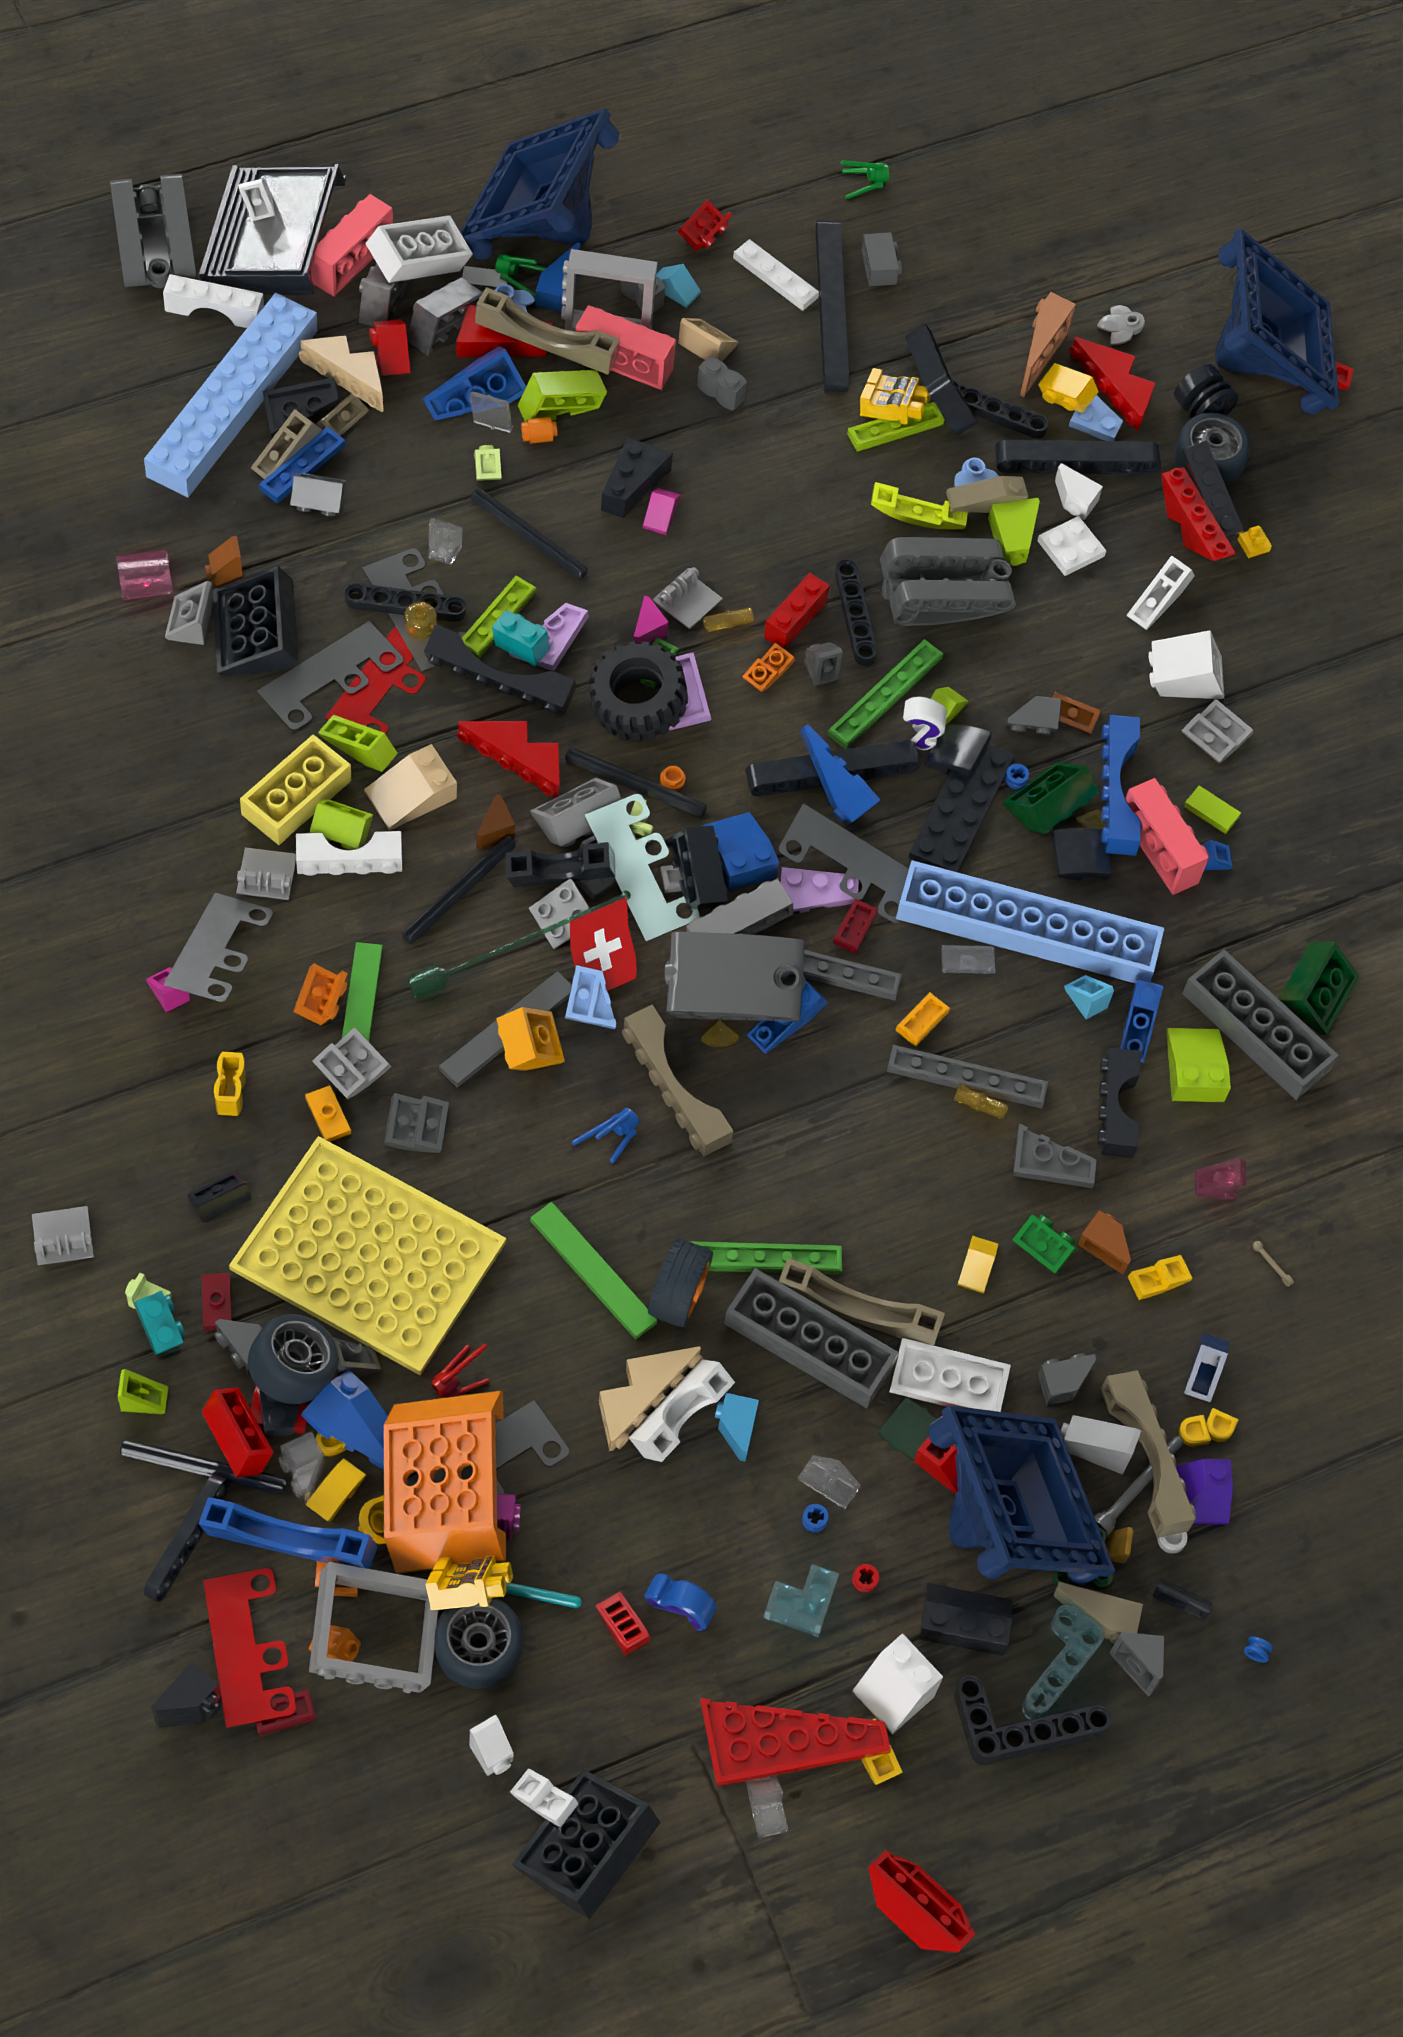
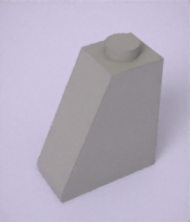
M1073 1415L1069 1424L1063 1423L1060 1432L1070 1454L1123 1475L1133 1455L1141 1430Z

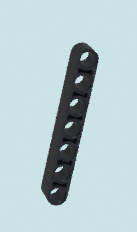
M1004 440L995 445L997 469L1003 473H1057L1060 464L1080 474H1154L1161 469L1159 445L1155 442Z
M912 740L830 752L832 756L836 755L847 763L846 766L851 775L856 776L858 774L863 780L909 774L921 767L917 748ZM810 755L758 762L749 765L745 769L750 792L753 796H766L823 787Z

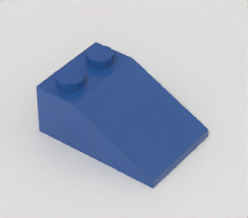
M750 812L702 825H714V831L718 837L719 857L723 862L722 873L724 883L728 888V892L777 878L779 860L770 840Z

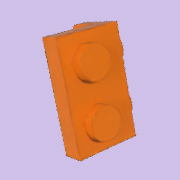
M312 964L309 967L293 1012L319 1025H323L329 1019L333 1020L339 1010L337 1001L347 988L345 979L348 973L342 971L336 975L316 964Z

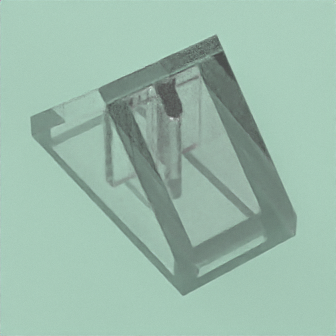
M815 1455L811 1457L798 1476L799 1481L844 1509L847 1508L861 1486L840 1460Z

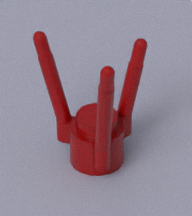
M482 1344L455 1367L470 1350V1345H466L434 1377V1380L430 1383L440 1398L460 1396L490 1382L487 1378L457 1390L460 1382L456 1375L487 1348V1344Z

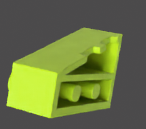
M597 370L538 372L532 374L518 407L525 422H527V419L550 417L551 421H553L560 414L569 412L570 416L598 409L607 391Z

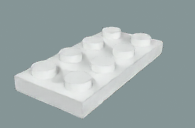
M902 1338L890 1392L946 1407L951 1405L1001 1412L1011 1365Z

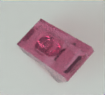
M1241 1158L1195 1170V1195L1198 1197L1233 1200L1236 1199V1189L1246 1186V1161Z

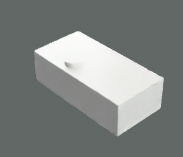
M451 216L378 226L366 242L368 249L388 283L459 272L473 255Z

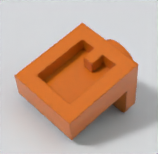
M330 1625L327 1657L353 1662L359 1652L360 1640L349 1628ZM311 1642L310 1647H309V1650H310V1651H311V1649H312V1642Z

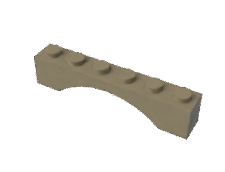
M487 287L477 303L476 324L605 374H609L617 359L619 338L598 330L575 332L551 326L524 311L508 295Z
M650 1005L625 1017L622 1034L628 1044L632 1043L636 1049L635 1053L638 1061L642 1065L645 1064L648 1068L652 1083L655 1086L659 1085L666 1105L668 1107L672 1106L676 1112V1120L680 1127L686 1128L690 1134L689 1139L694 1149H699L702 1155L706 1156L732 1143L733 1130L719 1109L706 1105L694 1098L674 1077L664 1052L666 1025L654 1006Z
M787 1258L779 1279L781 1284L840 1318L900 1339L905 1338L934 1346L945 1315L941 1311L921 1304L892 1302L862 1294L835 1282L812 1266Z
M1138 1370L1107 1376L1100 1390L1108 1411L1127 1427L1141 1430L1138 1440L1142 1444L1152 1466L1154 1489L1152 1502L1147 1513L1156 1537L1188 1532L1196 1518L1195 1508L1189 1503L1186 1496L1184 1480L1179 1478L1175 1457L1169 1452L1166 1444L1165 1431L1162 1428L1160 1429L1156 1408L1150 1403L1146 1382L1141 1380Z

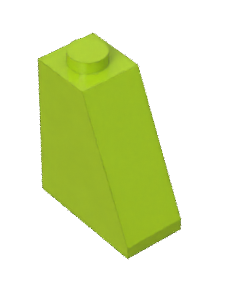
M1039 498L991 504L988 517L994 539L1000 541L1004 559L1009 565L1017 566L1027 561L1040 502Z

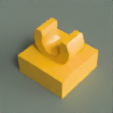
M1260 526L1249 528L1247 532L1239 534L1237 539L1248 558L1270 552L1272 547Z

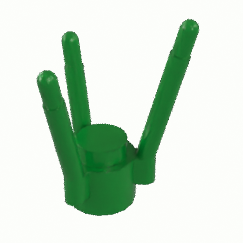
M845 160L840 162L841 165L864 167L843 169L842 173H867L868 181L874 183L847 194L845 199L856 197L873 189L883 188V183L889 181V168L887 164Z
M500 254L496 262L495 271L500 273L501 280L511 283L520 290L529 292L533 298H536L534 292L510 276L516 275L519 267L541 272L547 269V267L534 265L537 263L535 259Z

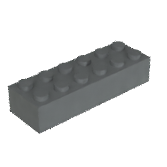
M1223 949L1192 975L1186 983L1182 994L1295 1100L1299 1099L1332 1070L1339 1055L1226 950Z
M756 1268L727 1309L724 1324L866 1409L893 1369L899 1353Z

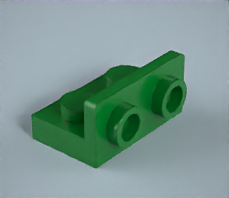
M1032 1214L1012 1240L1053 1273L1057 1274L1072 1253L1078 1250L1073 1245L1076 1240L1064 1231L1059 1235L1052 1229L1054 1223L1041 1214L1038 1218Z

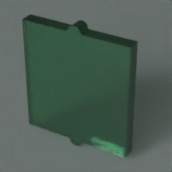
M906 1397L878 1431L877 1435L891 1444L894 1451L899 1450L914 1461L917 1450L929 1437V1425L937 1419L928 1413L927 1408H921Z

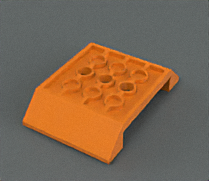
M502 1391L394 1404L384 1424V1538L397 1574L433 1570L438 1559L442 1557H450L451 1564L470 1563L474 1559H485L486 1556L495 1555L496 1562L506 1561V1533L497 1528L495 1421L503 1420ZM471 1465L473 1467V1474L470 1478L463 1480L461 1477L463 1468ZM440 1469H445L446 1476L444 1480L440 1483H435V1473ZM417 1472L419 1475L418 1482L414 1486H408L407 1479L409 1475Z

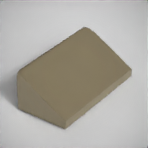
M351 393L315 425L322 430L328 426L341 436L361 419L369 409L359 397Z

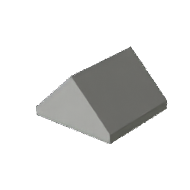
M209 581L174 597L165 634L166 639L204 645L213 608L212 585Z

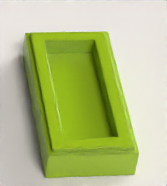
M1201 786L1196 788L1184 804L1186 809L1227 834L1241 815V812Z

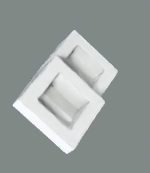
M530 1769L524 1773L510 1791L514 1797L559 1827L563 1825L578 1805L574 1797L554 1787L549 1779Z

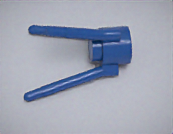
M624 1108L609 1120L573 1140L572 1145L575 1146L595 1134V1138L600 1139L612 1130L620 1136L625 1134L626 1136L610 1159V1163H614L630 1139L637 1134L634 1128L639 1125V1119L632 1110Z

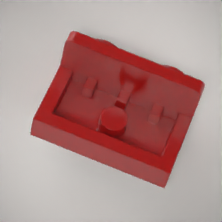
M707 199L677 232L696 252L703 246L707 249L716 240L714 234L716 232L721 234L729 226L727 220L732 214L728 212L723 216Z

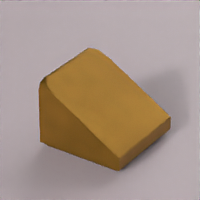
M1131 1527L1112 1531L1106 1538L1105 1546L1111 1561L1122 1564L1127 1561L1133 1537Z

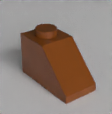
M232 536L208 554L209 565H205L207 580H212L213 589L243 578L237 536Z
M1099 1210L1082 1233L1078 1246L1124 1275L1131 1258L1123 1227L1114 1216L1107 1213L1104 1214Z

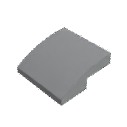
M1215 699L1201 714L1198 713L1186 725L1182 733L1214 760L1221 763L1253 734V729Z
M355 1027L336 1045L331 1043L313 1060V1063L347 1099L361 1092L391 1068V1065Z

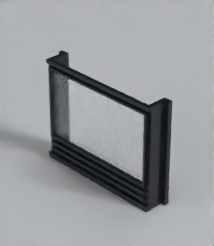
M335 164L334 167L239 168L238 165H232L199 272L202 281L263 293V295H274L275 293L279 295H313L316 287L309 272L334 186H345L347 180L346 176H343L339 165ZM266 179L272 193L275 216L252 221L238 185Z

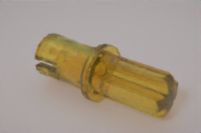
M751 607L731 612L725 610V613L703 618L706 631L727 627L730 630L733 629V626L754 622Z
M960 1085L955 1094L954 1101L974 1108L975 1112L981 1110L1000 1119L1004 1118L1007 1113V1105L986 1097L985 1092L981 1094Z

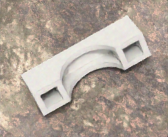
M171 274L163 291L165 311L189 316L197 308H211L228 316L235 326L248 328L264 308L263 293Z
M401 831L375 832L372 839L365 846L349 851L330 845L323 833L296 834L297 874L308 876L316 875L317 873L340 875L342 873L367 874L369 872H383L391 874L402 871Z
M701 1359L633 1432L629 1439L644 1458L662 1462L680 1443L678 1433L684 1422L702 1407L718 1402L735 1382L720 1362Z

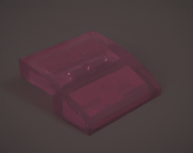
M166 550L116 556L123 600L173 594Z

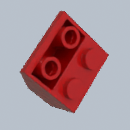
M928 1437L917 1450L914 1462L956 1495L958 1492L955 1457L958 1452L953 1443L943 1449L934 1445Z

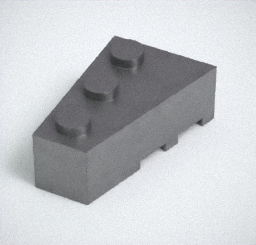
M376 263L374 267L372 266L368 276L361 280L359 292H362L359 323L373 327V322L387 321L388 314H394L396 306L393 304L397 296L402 298L411 279L388 283L378 264Z
M461 277L454 282L448 283L445 287L433 291L425 298L417 300L413 306L414 312L407 341L428 356L433 352L432 346L437 341L444 342L448 338L446 333L453 327L459 329L462 326L468 305L477 306L483 292Z

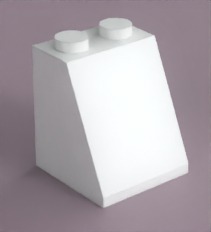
M1211 631L1152 641V652H1149V662L1151 667H1153V672L1150 673V682L1152 687H1156L1160 696L1224 699L1222 656Z
M902 1633L880 1653L852 1692L879 1721H885L886 1728L893 1735L935 1697L943 1676Z

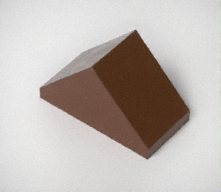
M499 794L495 795L476 834V848L478 849L495 845L504 836H509L511 839L515 838V823L502 796Z

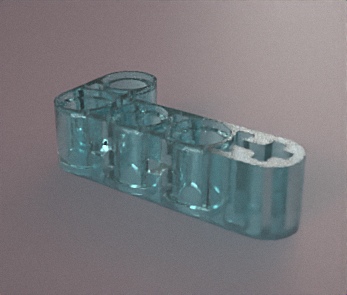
M1065 1604L1060 1606L1051 1621L1052 1631L1066 1643V1646L1029 1690L1022 1703V1711L1030 1720L1043 1718L1047 1715L1095 1655L1104 1639L1101 1627L1072 1605ZM1063 1616L1069 1618L1072 1622V1625H1063L1060 1622L1059 1617ZM1082 1635L1092 1636L1095 1644L1086 1643ZM1065 1657H1074L1078 1661V1665L1072 1666L1068 1664ZM1048 1678H1057L1060 1681L1061 1686H1051L1048 1682ZM1043 1694L1045 1698L1042 1704L1037 1707L1033 1706V1703Z

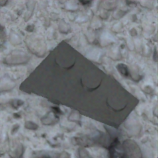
M1019 1123L1013 1176L1093 1188L1096 1159L1069 1146L1063 1147L1050 1141L1049 1137L1043 1134L1039 1136L1027 1130L1028 1127Z

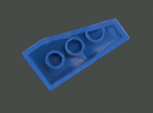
M499 346L477 359L423 398V401L433 419L440 420L471 411H480L489 407L509 404L523 395L526 385L507 351Z
M808 724L799 730L830 805L835 809L833 814L840 822L852 823L880 800L858 774L854 776L848 772L847 763L842 758L830 754L832 751L830 746Z
M347 1370L330 1381L302 1412L301 1416L324 1437L330 1439L332 1436L346 1444L344 1448L351 1452L356 1449L368 1456L371 1463L384 1470V1424L388 1416L369 1388L350 1370Z

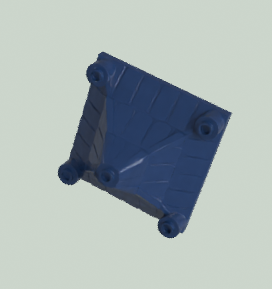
M606 108L508 143L460 230L461 235L473 253L472 256L476 260H485L492 254L493 243L490 239L498 236L501 238L538 236L542 239L572 245L576 243L583 244L590 238L592 210L590 193L588 191L595 158L593 153L597 144L601 148L614 147L619 141L618 137L620 134L609 120L611 114Z
M1238 229L1233 233V239L1219 248L1218 254L1219 261L1223 266L1233 268L1237 265L1238 276L1235 279L1231 315L1226 321L1216 347V364L1227 371L1244 374H1266L1294 386L1300 385L1307 391L1301 396V407L1306 413L1311 415L1317 414L1326 407L1333 410L1340 403L1330 302L1244 230Z
M949 1405L941 1411L943 1416L929 1425V1439L934 1445L944 1449L954 1443L958 1452L955 1455L958 1492L955 1495L949 1522L950 1540L961 1549L987 1548L979 1554L977 1560L978 1570L983 1576L994 1580L1013 1568L1057 1570L1067 1572L1069 1579L1073 1583L1085 1586L1099 1576H1109L1115 1572L1056 1419Z

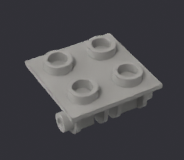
M695 567L687 568L653 599L656 604L688 629H691L723 600L722 597L698 580L699 571Z
M245 848L241 871H238L237 874L238 887L236 894L289 900L296 854Z
M571 878L529 907L553 949H556L570 939V921L592 912Z
M87 1206L32 1214L35 1238L34 1247L38 1265L94 1257Z

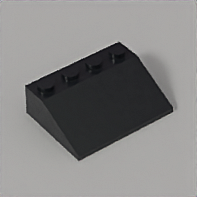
M278 565L213 589L217 673L219 675L274 672L299 663L293 579Z
M583 1769L566 1792L578 1802L577 1807L561 1827L546 1819L512 1865L563 1904L590 1919L661 1822L649 1804Z

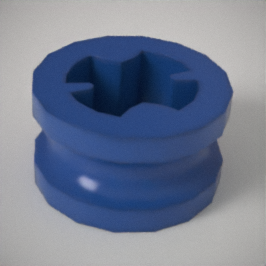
M1022 764L1009 766L1005 776L1006 784L1012 789H1021L1028 782V769ZM1018 774L1021 775V778H1020V777H1018L1017 779H1014V778H1013V776H1017Z
M819 1504L809 1505L804 1510L802 1516L804 1528L812 1533H818L826 1527L828 1521L826 1508ZM813 1513H818L819 1518H823V1520H818V1523L814 1524L811 1523L812 1518L808 1519V1517H812Z
M1249 1637L1247 1641L1249 1646L1245 1647L1244 1654L1255 1661L1267 1662L1269 1660L1267 1653L1272 1652L1273 1646L1264 1639Z

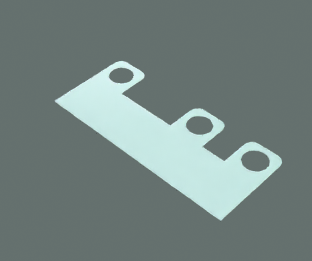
M634 794L585 814V817L598 843L609 842L614 850L615 879L624 897H627V903L645 940L648 941L690 923L693 919L699 917V911L694 909L689 918L682 919L677 915L676 907L680 903H686L685 898L682 897L666 903L648 864L666 857L669 850L659 833H653L639 840L635 839L629 825L647 818L650 811L643 797L640 794ZM630 801H638L642 805L643 811L639 816L634 817L627 813L626 806ZM649 840H657L661 844L662 850L658 855L652 856L646 852L645 845Z

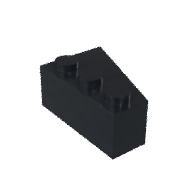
M627 438L602 492L601 511L624 518L643 499V496L650 489H653L665 474L667 475L672 470L673 452Z
M714 825L686 827L664 841L667 848H671L675 858L671 861L673 868H679L682 877L679 885L689 910L716 908L728 901V888L724 884L723 862L719 857L718 837L715 834Z

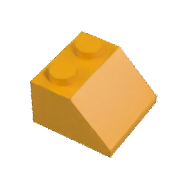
M521 1007L496 1018L499 1027L498 1034L502 1039L505 1049V1060L510 1069L525 1071L565 1062L551 1011Z

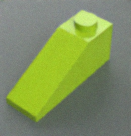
M333 715L318 732L320 737L363 765L381 772L398 754L385 733Z

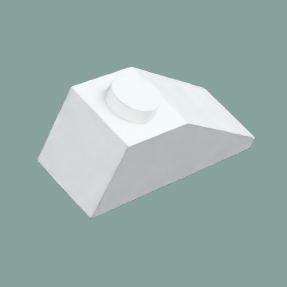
M1171 556L1127 616L1147 630L1181 595L1195 575L1192 570Z

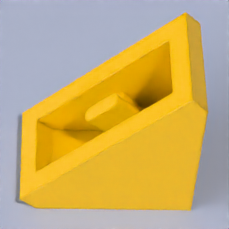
M972 1236L957 1284L958 1286L984 1294L996 1256L997 1243Z

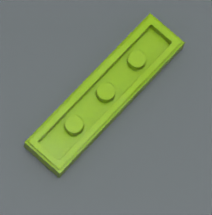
M935 402L925 404L922 419L910 417L907 424L900 423V420L877 419L848 428L847 434L858 452L944 425L945 419Z
M515 576L462 637L464 644L475 657L480 659L493 644V624L506 610L518 614L535 595V586Z

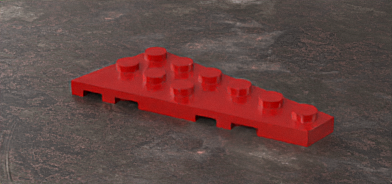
M700 1698L716 1786L891 1753L885 1721L854 1717L840 1718L829 1716L830 1714L818 1713L817 1715L803 1713V1711L760 1705L754 1707L738 1705L736 1702L726 1701V1703Z

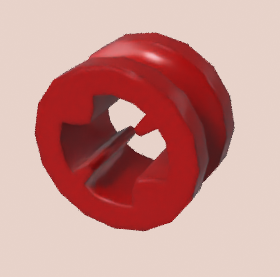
M869 1564L858 1566L852 1576V1584L861 1592L872 1591L879 1581L877 1569ZM861 1572H864V1575L869 1573L872 1576L870 1579L871 1584L867 1585L866 1581L862 1584L859 1581Z

